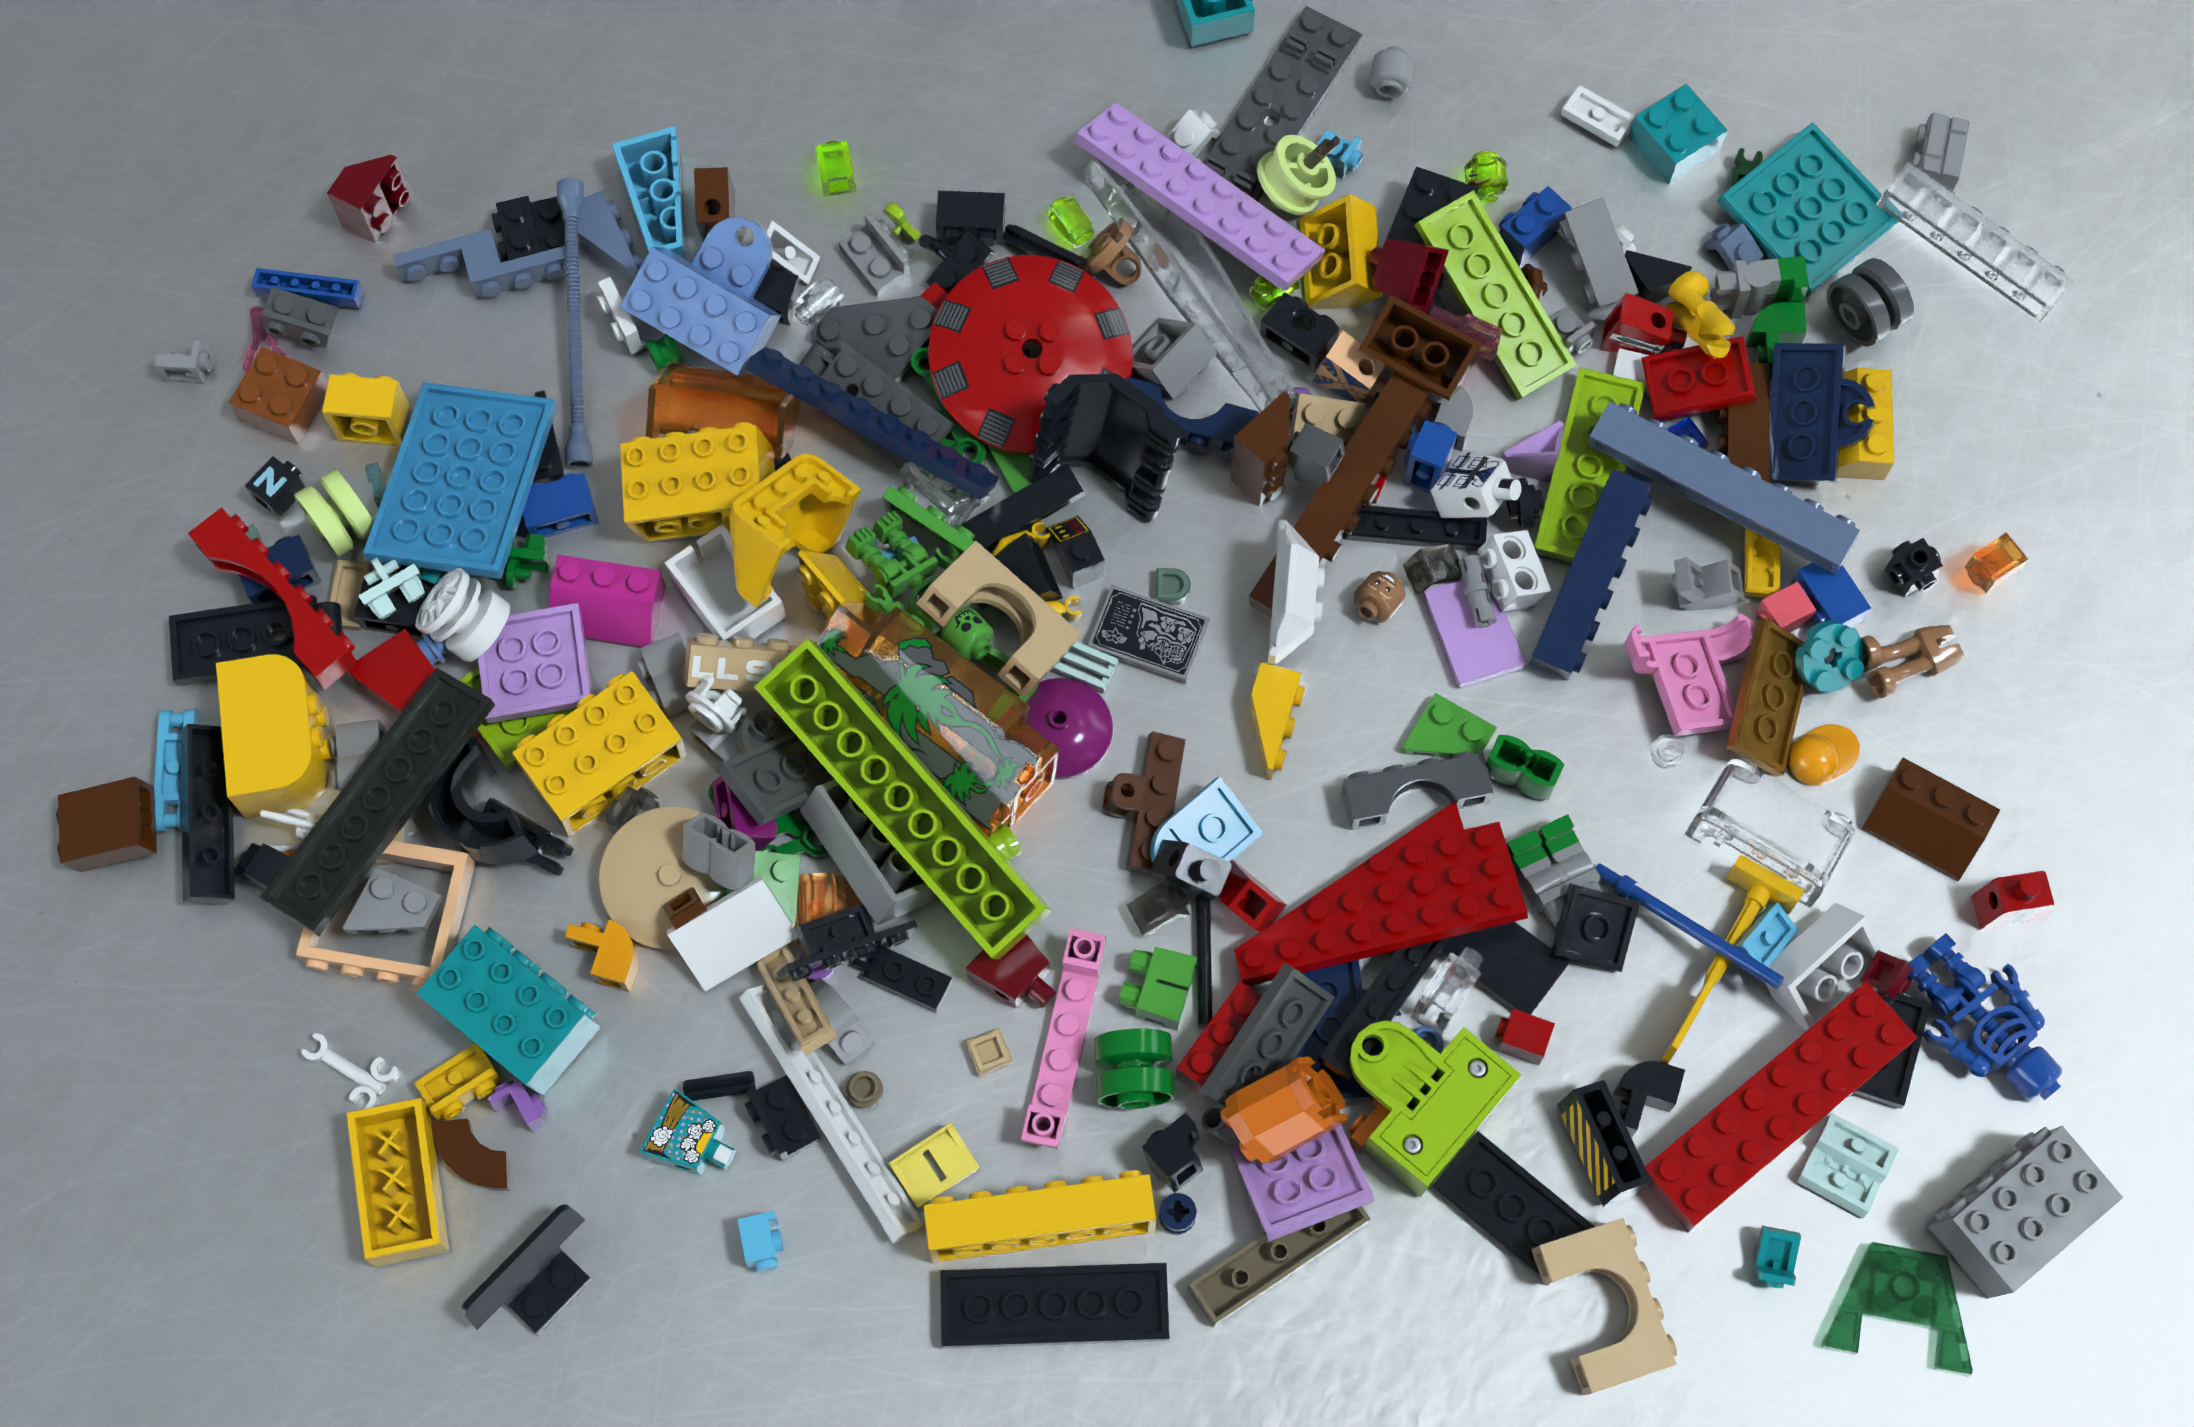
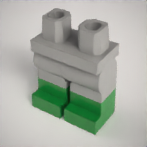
M1804 256L1758 260L1750 262L1748 265H1746V260L1735 261L1732 271L1716 273L1715 288H1711L1710 301L1714 302L1721 311L1729 310L1731 319H1740L1742 314L1747 316L1756 315L1762 309L1774 303L1803 302L1809 288Z
M1568 814L1539 827L1538 833L1535 829L1507 842L1508 851L1519 882L1528 897L1535 904L1534 907L1538 915L1545 913L1555 927L1558 926L1569 883L1600 891L1598 883L1601 877L1573 830L1575 826Z

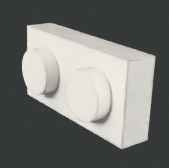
M1581 85L1577 87L1561 112V116L1615 147H1618L1628 133L1635 117Z

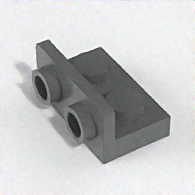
M271 287L265 309H263L259 328L265 329L267 333L276 337L289 336L298 339L300 343L308 347L321 346L326 348L338 313V307Z

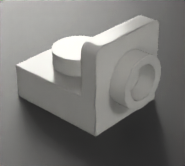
M1568 305L1550 317L1551 322L1571 355L1576 351L1578 354L1584 352L1593 343L1596 325L1593 321L1585 325Z
M194 339L191 356L181 352L157 354L154 366L164 382L204 384L206 372H210L212 368V354L207 350L202 339Z

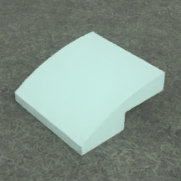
M1831 1113L1796 1182L1864 1219L1870 1211L1881 1183L1886 1179L1899 1148Z

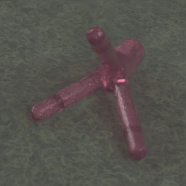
M258 306L250 309L253 337L243 365L244 371L249 369L262 340L274 352L288 357L265 329L259 328L263 308Z

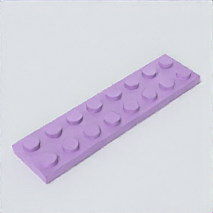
M1117 102L1076 134L1074 142L1284 292L1316 265L1324 255V248Z

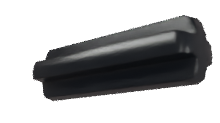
M752 1071L690 1079L683 1082V1093L692 1101L743 1094L750 1088H753L754 1091L756 1090V1079Z

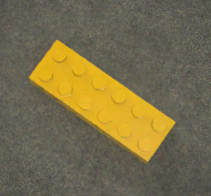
M1133 1170L1122 1172L1119 1174L1118 1179L1104 1180V1176L1097 1175L1082 1178V1184L1067 1185L1066 1181H1052L1045 1183L1044 1189L1029 1191L1028 1186H1015L1006 1189L1007 1194L992 1196L991 1191H979L969 1194V1199L954 1201L953 1196L933 1198L931 1200L932 1204L923 1205L932 1263L1155 1233L1156 1214L1150 1174L1141 1175V1171Z

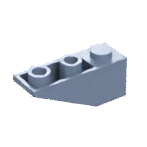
M603 191L584 197L579 212L580 220L577 223L578 240L582 248L623 278L633 283L643 263L639 254L632 256L629 247L633 246V242L627 228L620 229L616 222L621 217L614 201L607 202Z

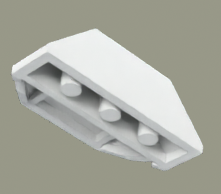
M1279 520L1268 664L1271 665L1278 664L1314 633V623H1321L1323 602H1316L1317 589H1324L1325 568H1319L1318 554L1287 520Z

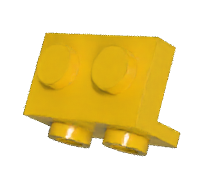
M474 1043L415 1081L414 1084L429 1106L432 1115L438 1121H441L444 1118L450 1120L457 1117L465 1110L464 1105L477 1098L480 1100L489 1096L497 1087L496 1085L503 1080L484 1050Z

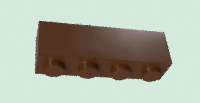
M1749 362L1757 401L1717 409V424H1722V434H1719L1717 437L1716 451L1727 456L1730 459L1729 463L1741 469L1743 466L1757 471L1761 475V479L1769 483L1770 363Z

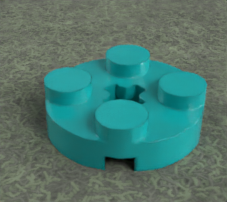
M1827 620L1812 626L1804 636L1808 638L1804 642L1803 647L1798 646L1795 655L1797 673L1805 683L1822 692H1833L1842 689L1851 680H1856L1862 675L1864 670L1862 663L1863 644L1855 628L1836 621ZM1832 649L1834 651L1832 661L1830 663L1824 662V658L1829 656V650Z

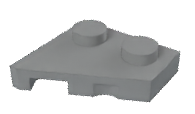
M376 866L347 918L343 930L349 934H357V931L376 930L379 933H389L401 929L408 932L427 931L443 898L438 893Z

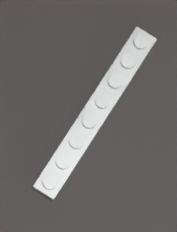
M767 984L747 989L739 997L740 1001L891 1241L895 1243L917 1234L925 1227L924 1222L816 1052L813 1051L805 1056Z

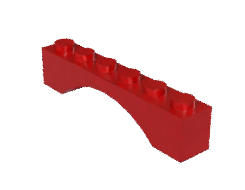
M221 507L192 529L188 535L218 571L236 573L254 579L270 588L284 601L292 620L294 654L304 668L325 690L358 664L351 653L356 647L343 632L336 635L330 627L334 623L321 608L316 612L309 605L313 601L300 584L293 587L287 581L291 578V575L279 561H276L274 564L266 557L270 554L269 550L259 538L256 537L251 540L245 534L249 531V528L237 514L230 517Z

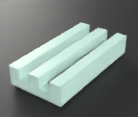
M1076 641L1070 651L1108 666V668L1069 652L1062 659L1103 676L1102 680L1059 662L1051 671L1080 681L1104 693L1118 665V659Z

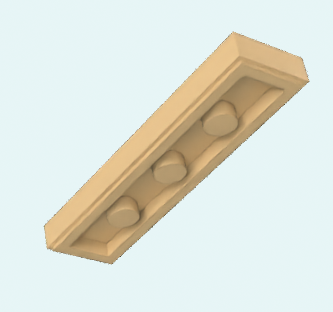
M786 944L755 963L801 1050L807 1056L838 1036L806 977L792 982L791 977L782 980L778 979L776 973L786 964L796 961Z

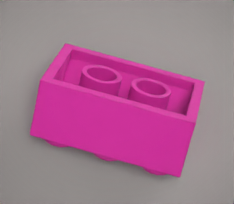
M557 555L550 583L549 608L578 603L581 608L585 640L641 648L653 643L666 585L660 570Z

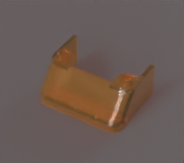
M672 366L649 387L646 437L655 439L659 434H664L663 437H665L670 432L691 434L692 431H699L705 427H715L719 430L732 428L736 423L748 422L757 425L773 446L775 460H782L792 447L801 400L759 376L748 374L737 376L727 371L691 366Z

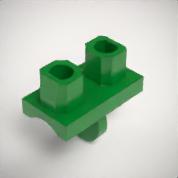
M526 535L524 548L513 547V541L502 577H506L508 588H517L520 579L531 580L532 572H550L551 563L547 556V541L543 535Z

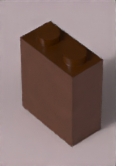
M134 776L58 795L56 819L59 824V843L57 845V852L61 864L82 872L157 854L155 793L153 785Z

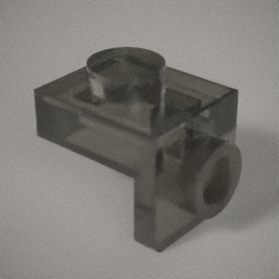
M627 786L620 799L613 800L607 809L605 818H607L606 824L610 832L616 834L625 823L637 816L640 809L649 811L661 808L657 801L658 797L643 787H640L637 791Z

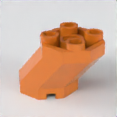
M1298 1057L1288 1065L1236 1091L1225 1099L1226 1107L1220 1111L1221 1118L1235 1132L1240 1141V1150L1249 1161L1253 1162L1258 1159L1263 1164L1277 1162L1288 1153L1332 1131L1348 1120L1347 1113L1340 1114V1110L1346 1107L1343 1096L1325 1070L1322 1069L1316 1072L1311 1068L1316 1062L1310 1057Z

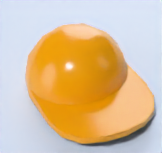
M1826 724L1806 733L1791 744L1787 765L1791 774L1798 781L1806 785L1821 786L1828 784L1855 766L1859 758L1860 744L1857 736L1849 728L1841 725Z

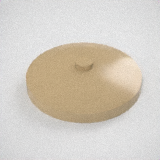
M661 807L641 813L625 823L616 832L603 854L599 870V888L604 907L612 921L621 925L633 941L648 948L662 951H678L667 935V930L673 927V924L663 908L664 904L691 887L695 888L706 907L723 898V886L717 884L709 874L700 873L690 868L682 859L683 824L699 813H702L697 810L685 807Z

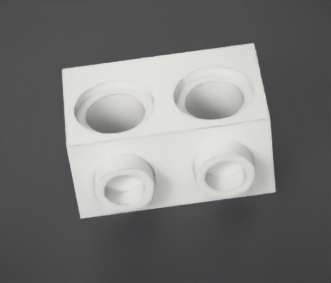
M1528 530L1493 534L1477 550L1481 559V565L1490 583L1492 594L1501 612L1536 607L1552 592Z

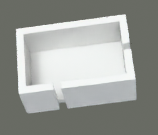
M723 524L697 540V545L703 559L701 563L698 562L695 550L691 545L665 562L672 582L710 632L718 636V640L732 641L733 636H746L755 639L786 618L783 602L773 589L769 598L757 608L738 593L735 582L731 534Z

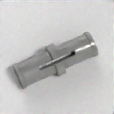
M1470 555L1458 561L1465 585L1463 593L1465 599L1469 600L1475 627L1491 626V623L1497 622L1490 599L1492 590L1490 584L1486 583L1480 556Z

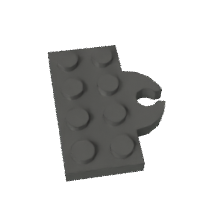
M766 710L758 711L753 719L747 716L743 720L736 734V746L740 755L721 763L717 770L718 774L759 826L803 806L816 786L835 780L776 712ZM754 722L756 725L764 728L768 734L759 732L755 728Z

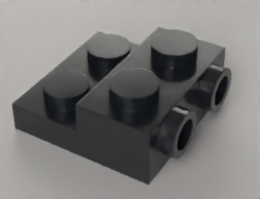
M529 196L496 203L497 213L491 215L496 233L502 232L504 241L498 242L502 262L565 246V222L563 221V213L557 201V196L530 202Z

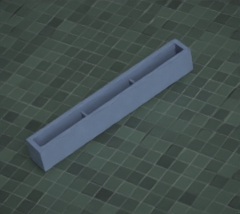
M1611 401L1609 402L1589 436V447L1837 575L1860 532V529L1855 527L1856 524L1852 520L1842 515L1834 517L1823 511V506L1811 499L1803 501L1792 495V491L1785 485L1776 482L1772 485L1762 480L1761 475L1757 471L1743 466L1741 469L1729 463L1730 459L1724 454L1712 450L1710 453L1698 447L1699 443L1693 438L1683 434L1679 437L1667 431L1668 427L1656 419L1648 421L1638 416L1637 411L1627 404L1619 403L1617 405Z

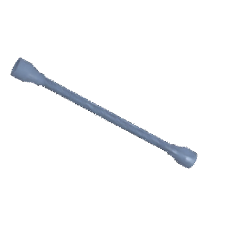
M567 178L557 182V201L563 213L566 235L569 381L572 424L569 427V438L565 446V466L573 469H583L593 465L592 446L587 437L584 424L582 334L580 325L581 301L577 223L580 220L579 212L584 201V186L581 180Z

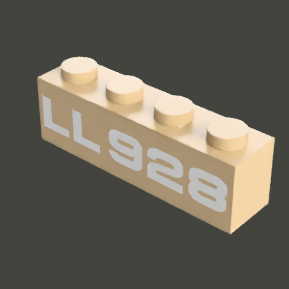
M698 633L697 638L687 637L683 680L687 687H697L701 683L700 679L704 675H709L714 678V683L710 689L727 690L731 688L738 691L758 692L754 686L798 646L789 645V641L782 639H768L767 643H754L753 638L746 636H733L732 641L718 640V636L714 634Z

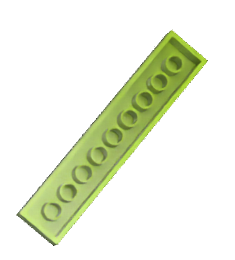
M807 638L754 686L992 959H1001L1053 911L817 643Z

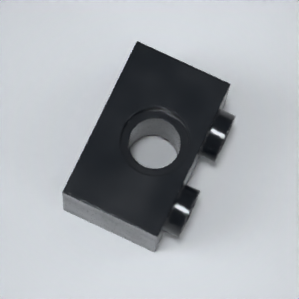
M1284 292L1261 320L1259 336L1315 372L1338 339L1340 327L1329 316L1320 315L1309 308L1308 304L1300 297H1292ZM1305 327L1308 331L1298 332L1294 328Z

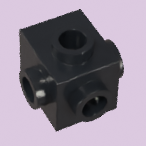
M1924 538L1912 544L1909 540L1905 541L1892 551L1893 557L1884 570L1903 597L1917 590L1919 592L1925 591L1937 582L1936 576L1943 567V564L1941 563L1938 551L1934 547L1929 546Z

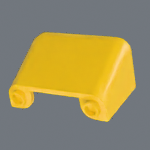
M802 453L738 497L729 512L735 582L738 593L757 608L769 598L772 592L770 582L783 554L794 546L800 550L828 554L836 548L862 489L823 459L813 454Z

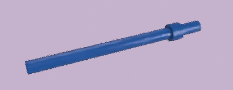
M1601 863L1595 867L1601 877L1600 880L1614 888V893L1618 896L1639 901L1641 906L1776 990L1783 983L1784 977L1641 889L1638 887L1639 883L1627 875L1622 877Z

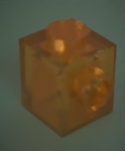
M2004 533L1975 552L1966 564L1965 569L1970 580L1976 586H1980L1987 594L2019 573L2028 561V558L2011 537Z

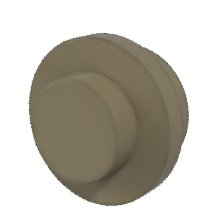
M861 1071L849 1079L846 1093L853 1105L859 1108H870L876 1105L882 1098L883 1085L876 1074L869 1071Z

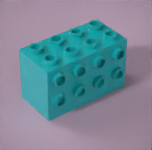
M474 925L416 994L522 1083L544 1096L601 1028L592 1020L597 1014L572 994L566 999L565 997L569 991L545 972L539 976L538 974L543 969L517 949L512 954L511 952L516 947L491 927H488L484 932Z

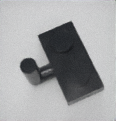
M969 230L952 250L941 240L929 235H922L919 239V245L922 248L934 252L943 260L926 283L931 286L936 282L948 294L964 277L979 267L988 264L996 254Z

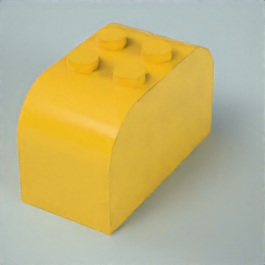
M276 654L216 663L226 789L229 800L246 819L262 817L259 814L261 810L281 814L287 813L286 811L291 809H304L315 803L327 786V760L332 759L330 740L325 738L324 727L329 726V716L326 706H322L319 695L299 666L291 659Z

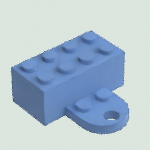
M743 217L727 218L715 224L707 234L692 263L667 248L651 247L620 308L735 375L750 374L751 372L746 370L749 357L765 347L782 316L753 299L769 269L773 256L772 242L766 230L757 222ZM743 227H749L754 232L753 243L746 247L740 244L738 240V233Z

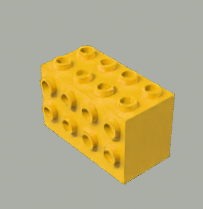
M748 422L736 423L732 428L719 430L715 427H705L700 429L698 433L670 432L662 438L652 439L641 436L633 438L631 442L620 443L624 523L644 543L703 536L721 524L730 532L729 512L734 501L775 472L773 446L757 425Z
M633 671L627 675L622 673L612 678L606 684L607 688L596 696L594 694L587 695L577 703V709L566 716L564 714L556 716L548 722L546 730L537 736L532 734L525 737L516 745L517 749L512 752L520 770L568 837L687 756L681 736Z

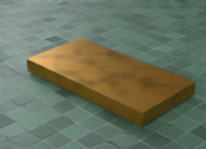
M1764 618L1757 620L1726 748L1773 776H1782L1785 773L1806 685L1799 677L1795 665L1798 646L1803 647L1804 641L1769 619Z

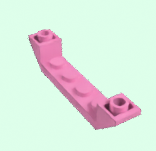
M1070 928L1062 962L1061 980L1032 1104L1029 1103L1021 1141L1058 1149L1067 1120L1096 994L1106 935Z

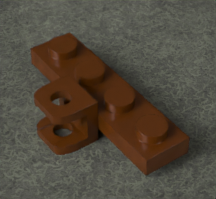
M1152 731L1148 734L1141 776L1120 773L1105 786L1102 809L1115 817L1127 820L1134 818L1126 869L1151 874L1149 873L1153 864L1150 855L1151 840L1156 829L1174 813L1186 739Z

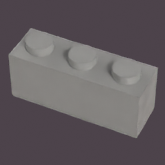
M1604 198L1596 199L1563 212L1564 220L1560 221L1559 224L1566 241L1572 239L1576 252L1571 253L1577 271H1584L1588 283L1584 284L1583 288L1589 303L1595 302L1597 308H1602L1620 301L1625 293L1632 295L1639 293Z

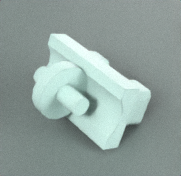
M376 557L371 560L376 570L365 575L364 578L368 585L380 579L383 582L360 594L359 598L366 608L370 607L372 612L380 620H383L397 611L388 597L389 594L401 589L409 604L426 594L419 579L421 574L415 564L389 578L388 574L400 568L397 562L391 560L382 566Z

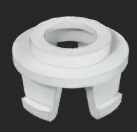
M704 675L700 679L701 683L693 691H689L685 695L687 702L690 704L688 709L695 718L709 729L718 733L721 731L732 733L736 728V722L741 716L746 714L747 709L738 707L742 699L731 688L727 689L723 694H720L715 689H710L714 683V678Z

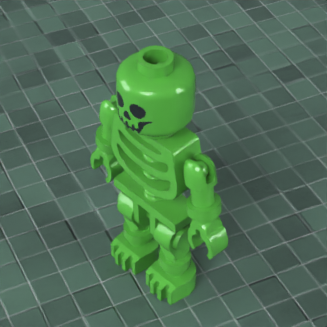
M895 511L888 512L886 516L883 515L880 520L875 521L873 530L866 526L864 529L860 528L859 531H855L853 536L848 537L845 549L855 560L861 559L867 567H871L874 577L878 582L874 586L873 595L879 598H873L869 592H865L863 601L867 607L874 611L886 613V618L890 622H898L903 626V631L912 637H919L923 632L932 636L942 630V642L962 661L973 658L979 660L987 655L992 648L990 642L993 638V628L977 611L970 608L971 604L961 609L944 627L917 605V602L928 587L940 576L927 579L935 574L937 565L946 570L958 558V550L951 543L948 545L946 554L949 556L942 555L940 548L936 547L935 556L928 559V554L924 547L908 540V535L901 531L903 521ZM876 538L882 544H888L893 551H897L899 561L894 558L888 559L885 556H881L882 552L875 547ZM912 588L913 591L910 594L907 611H905L903 604L899 601L894 603L892 599Z

